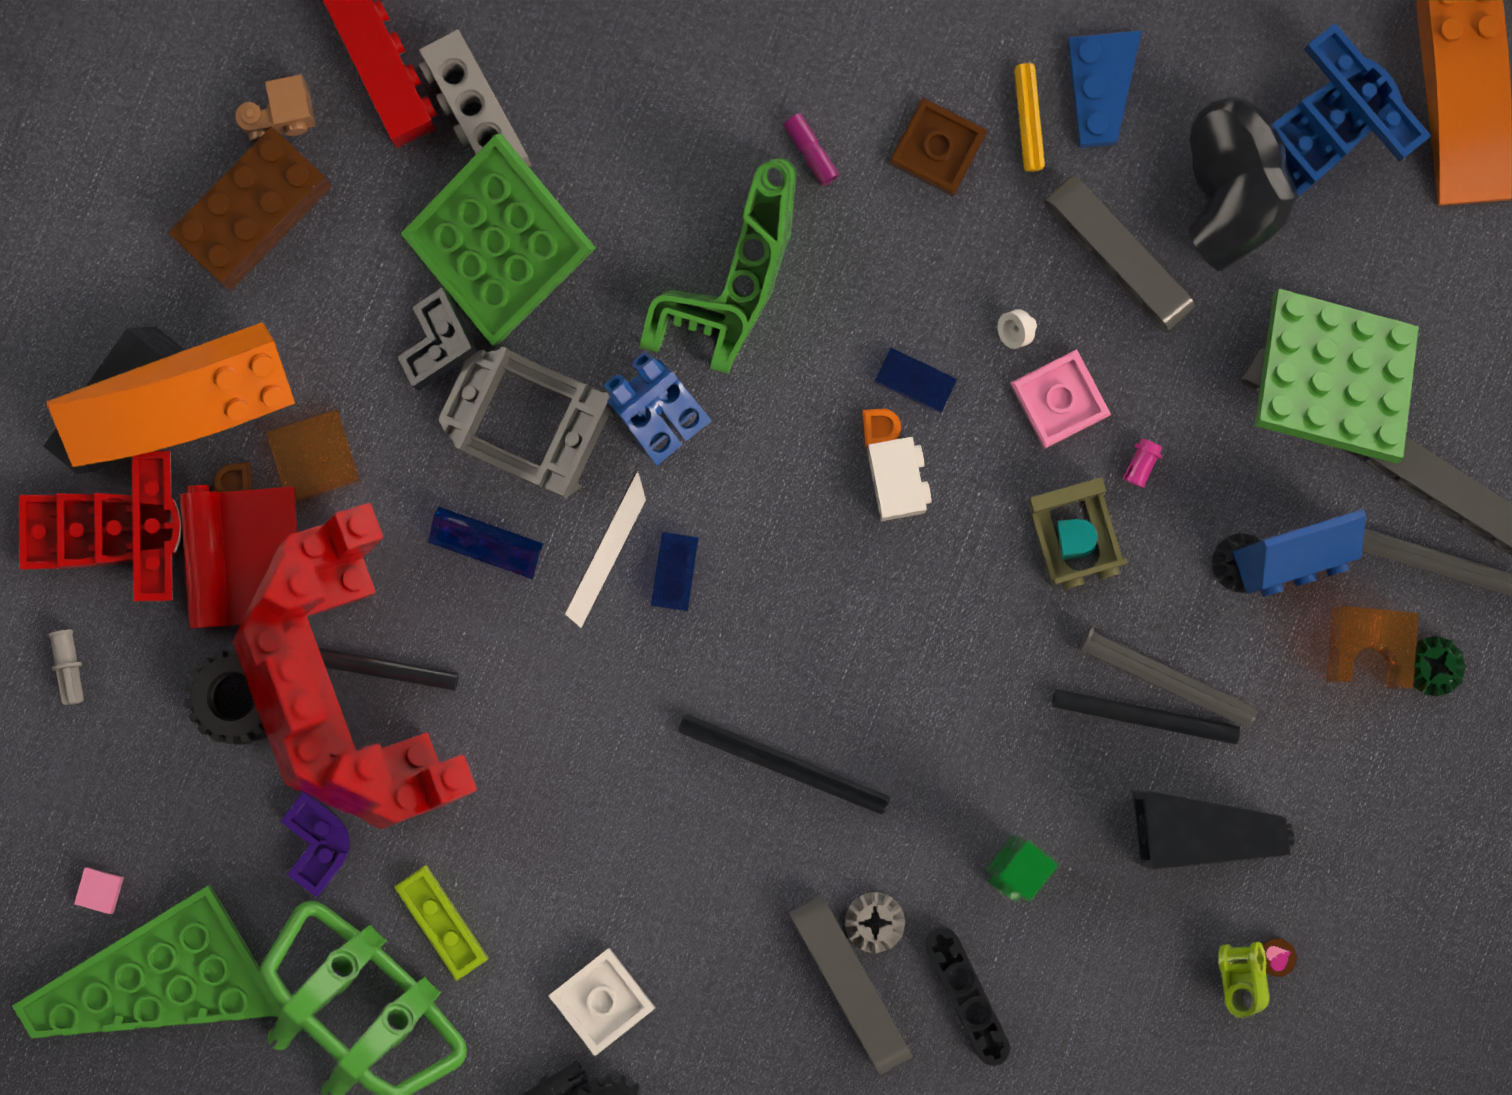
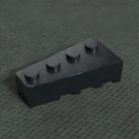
M157 327L126 328L85 387L185 351V349ZM57 428L43 446L76 474L96 472L106 463L105 461L72 467Z

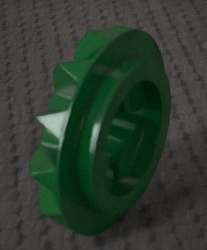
M1438 636L1427 637L1416 642L1409 650L1405 661V671L1410 683L1419 692L1429 696H1442L1452 693L1463 682L1464 672L1467 668L1463 658V651L1452 640ZM1444 654L1441 665L1446 668L1445 671L1449 672V674L1438 672L1430 677L1432 667L1423 658L1436 660Z

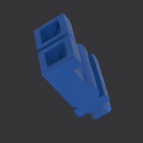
M643 352L633 361L632 366L638 372L634 379L627 383L621 375H617L606 382L604 387L609 395L608 404L627 427L642 451L657 466L682 446V443L660 416L661 414L665 416L667 422L685 441H688L712 420L678 380L673 371L659 358L656 360L648 352ZM696 414V419L692 424H690L689 426H681L689 418ZM668 437V441L663 448L653 450L654 447Z

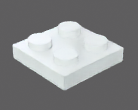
M610 948L606 949L549 995L594 1056L655 1009L653 1003Z

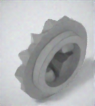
M870 892L859 896L850 904L845 915V929L851 942L860 950L871 953L890 950L902 938L905 918L900 905L892 897L879 892ZM873 906H876L880 919L891 921V924L879 927L877 939H874V934L870 927L864 926V924L858 925V922L871 919Z

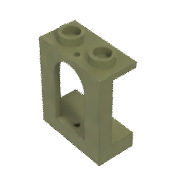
M1102 477L1034 496L1026 501L1051 586L1061 584L1063 590H1068L1084 585L1083 577L1097 574L1098 579L1102 580L1119 575V567L1128 564L1127 558H1122L1103 494L1106 492ZM1084 501L1090 523L1095 527L1098 534L1097 546L1099 556L1092 568L1077 571L1070 568L1065 560H1062L1060 545L1049 510Z

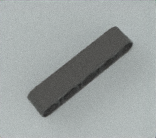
M1071 176L1044 200L1051 214L1161 330L1169 332L1195 308V304L1187 292L1080 179Z
M822 894L789 912L795 926L880 1076L913 1057L911 1051Z

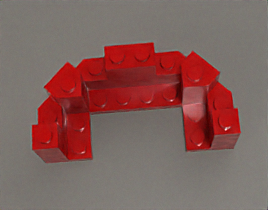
M367 503L337 512L325 524L291 534L277 549L270 567L232 642L284 784L317 797L319 801L347 814H353L367 821L368 824L382 830L449 805L477 791L464 754L439 763L428 732L381 748L378 743L356 751L307 617L373 596L376 593L363 558L383 539V535L372 505Z

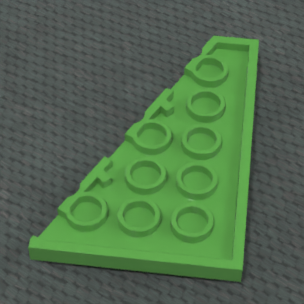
M211 885L196 892L12 1005L30 1038L210 1023L225 1020H243L270 1016L276 1017L283 1009L273 999L260 977L259 965Z

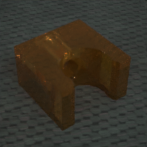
M1352 606L1333 608L1327 683L1342 684L1351 682L1354 676L1353 664L1355 657L1361 650L1367 647L1376 650L1384 657L1388 667L1386 679L1388 689H1413L1419 613Z

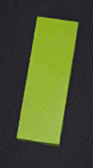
M427 865L394 886L456 981L489 959Z

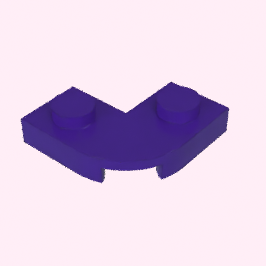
M303 791L280 821L310 844L287 875L315 897H320L346 862L350 850V837L346 825L337 814L312 795Z

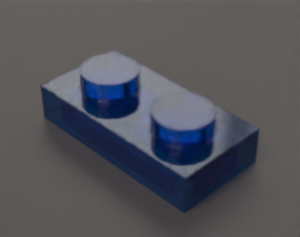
M890 348L874 383L941 414L956 384L957 378Z
M662 532L651 600L652 607L688 612L699 537Z

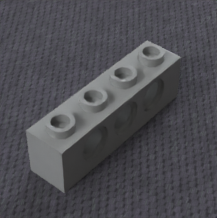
M459 29L420 49L424 62L420 63L419 66L429 84L434 81L438 84L442 93L436 95L446 116L453 112L459 124L453 127L463 147L470 144L475 154H477L483 148L480 143L484 136L488 134H502L529 167L531 163ZM454 71L464 73V78L460 83L451 85L446 82L450 73ZM470 103L482 105L480 112L475 116L463 114L464 108Z

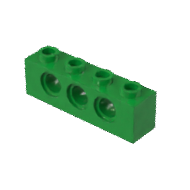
M1012 835L986 867L985 871L991 875L987 882L1001 894L1015 902L1019 898L1030 902L1059 865L1028 839Z

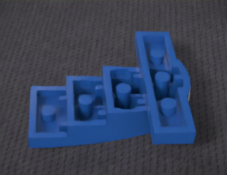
M1336 23L1304 48L1305 52L1331 82L1302 100L1295 108L1273 123L1284 142L1287 169L1293 179L1298 197L1332 169L1371 130L1399 162L1431 137L1429 132L1401 101L1402 97L1398 86L1391 75L1376 62L1365 58Z

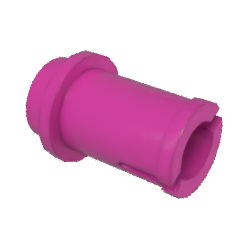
M1142 438L1140 444H1135L1134 446L1137 450L1122 479L1138 487L1145 488L1146 481L1156 460L1162 458L1160 454L1162 447Z

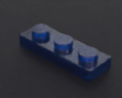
M438 507L433 516L428 543L530 579H533L537 572L544 543L442 507Z

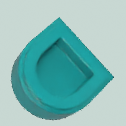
M1083 519L1061 520L1057 522L1062 560L1084 558L1094 551L1098 534L1090 522Z

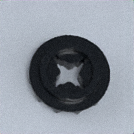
M1243 533L1234 534L1222 540L1216 547L1212 557L1213 572L1219 583L1228 590L1246 593L1238 567L1228 565L1227 562L1235 560L1233 551L1260 542L1256 536Z

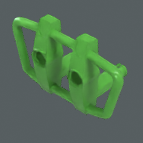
M306 901L299 904L293 910L260 968V977L273 999L283 1008L277 1016L279 1019L276 1021L274 1028L267 1035L268 1044H272L276 1039L277 1043L273 1046V1049L284 1050L288 1048L293 1038L301 1030H306L339 1062L330 1078L323 1084L321 1089L322 1095H327L329 1092L332 1095H346L357 1082L377 1095H411L460 1067L466 1058L467 1047L462 1036L434 1003L435 999L441 994V991H438L426 979V976L417 983L381 948L387 939H384L372 925H369L360 932L324 904L317 901ZM314 916L348 942L341 948L331 952L314 975L292 996L278 977L276 970L306 918ZM371 959L405 993L395 1002L385 1007L367 1032L349 1051L314 1015L337 995L342 994ZM332 968L340 971L343 977L335 974ZM423 1014L451 1047V1054L396 1086L384 1081L369 1070L385 1054L404 1040ZM387 1021L394 1023L398 1030L390 1027Z

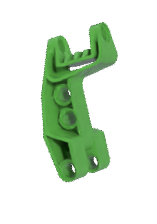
M776 158L762 164L757 169L743 217L745 220L722 295L717 297L677 290L663 292L649 306L640 348L658 353L670 315H674L673 325L681 327L685 319L690 320L688 330L696 331L701 323L705 325L703 334L711 336L715 328L720 329L710 369L729 374L733 361L772 295L784 252L791 236L797 174L795 166L791 161L785 158ZM771 168H776L782 173L783 183L781 186L773 184L770 180L769 171ZM757 239L762 242L765 248L762 258L753 259L747 255L745 246L748 240ZM747 275L753 280L754 290L751 294L745 295L737 291L735 280L738 276ZM677 303L696 305L705 309L724 314L725 318L709 314L703 311H699L693 308H689L683 305H679Z

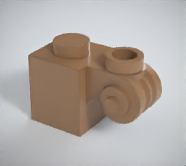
M301 74L265 82L269 104L264 110H261L255 103L246 102L241 104L236 111V121L249 136L250 143H256L271 126L277 132L285 133L288 136L304 134L308 131L307 128L316 126L309 87Z

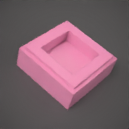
M86 867L74 904L113 914L124 877Z

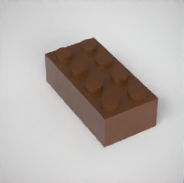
M271 126L168 233L229 291H232L330 190L332 185L315 166Z

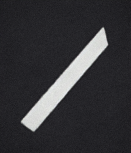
M638 471L565 613L580 628H582L646 501Z

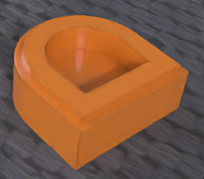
M868 409L862 411L865 448H868L870 444L898 439L901 432V423L894 412L888 409Z

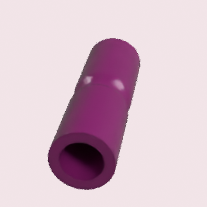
M802 113L792 116L783 123L795 146L804 155L805 162L820 186L824 187L836 180L840 174L825 150L819 145L817 137Z

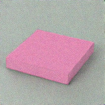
M1077 349L1010 383L1043 449L1111 415Z

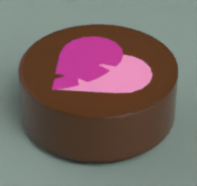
M1270 938L1262 943L1266 956L1267 974L1282 977L1289 974L1295 968L1297 954L1294 947L1288 941L1280 938Z

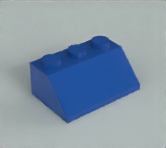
M1364 509L1268 538L1233 551L1246 593L1250 594L1260 590L1262 597L1284 591L1282 583L1291 580L1294 581L1295 587L1316 581L1315 573L1326 570L1328 576L1350 570L1348 562L1360 559L1362 555L1366 523Z

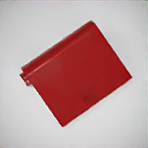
M209 485L186 486L187 493L179 494L189 629L241 625L277 549L289 535L298 533L295 487L210 492Z

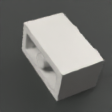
M913 437L868 445L867 452L880 520L887 521L924 514L927 510L926 504L932 503L928 481L921 482L919 468L925 466L921 445L914 446Z

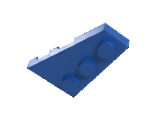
M1142 31L1069 37L1067 43L1079 148L1116 145Z

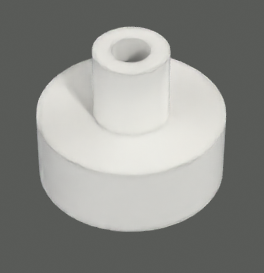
M1017 309L1000 317L998 321V334L1007 347L1017 349L1033 341L1037 323L1027 312Z

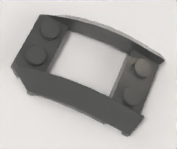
M501 346L499 350L489 352L485 350L478 351L466 359L438 421L443 430L450 436L455 448L514 476L567 498L583 487L577 482L607 418L614 419V410L607 402L609 399L608 393L589 387L582 382L546 368ZM505 371L571 401L541 466L474 436Z

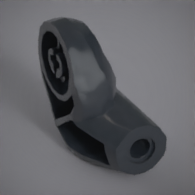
M1231 96L1215 100L1203 108L1192 123L1189 137L1193 157L1192 168L1197 186L1208 199L1205 208L1190 226L1189 234L1201 256L1217 271H1223L1265 244L1287 224L1298 197L1293 179L1287 169L1284 142L1275 126L1260 108L1246 99Z

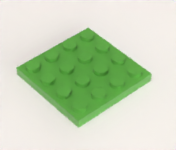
M502 134L494 135L401 233L492 346L500 344L596 249Z
M1278 289L1273 295L1255 426L1398 464L1404 457L1419 326Z

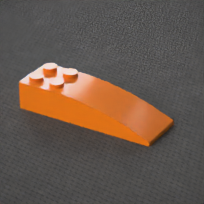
M1416 0L1437 205L1511 200L1512 97L1503 0Z
M261 322L46 401L72 467L144 454L186 443L295 404L275 342L264 323Z

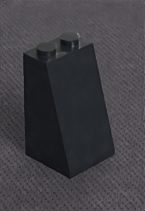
M1133 791L1142 867L1160 869L1291 855L1290 847L1295 844L1293 826L1291 823L1287 824L1285 816L1152 791Z

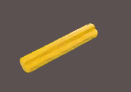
M1023 63L1016 65L1014 70L1023 164L1025 171L1036 172L1043 170L1045 165L1034 64Z

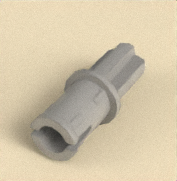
M73 630L49 633L55 664L51 669L53 672L56 671L61 703L63 705L81 703L84 700L79 672L82 662L77 661Z

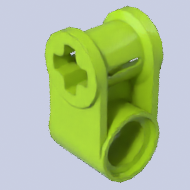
M1252 942L1250 946L1231 947L1229 944H1222L1219 948L1218 962L1222 974L1227 1009L1231 1014L1240 1018L1249 1017L1263 1011L1269 1003L1266 956L1261 942ZM1243 989L1249 991L1253 997L1251 1008L1242 1002L1241 992Z

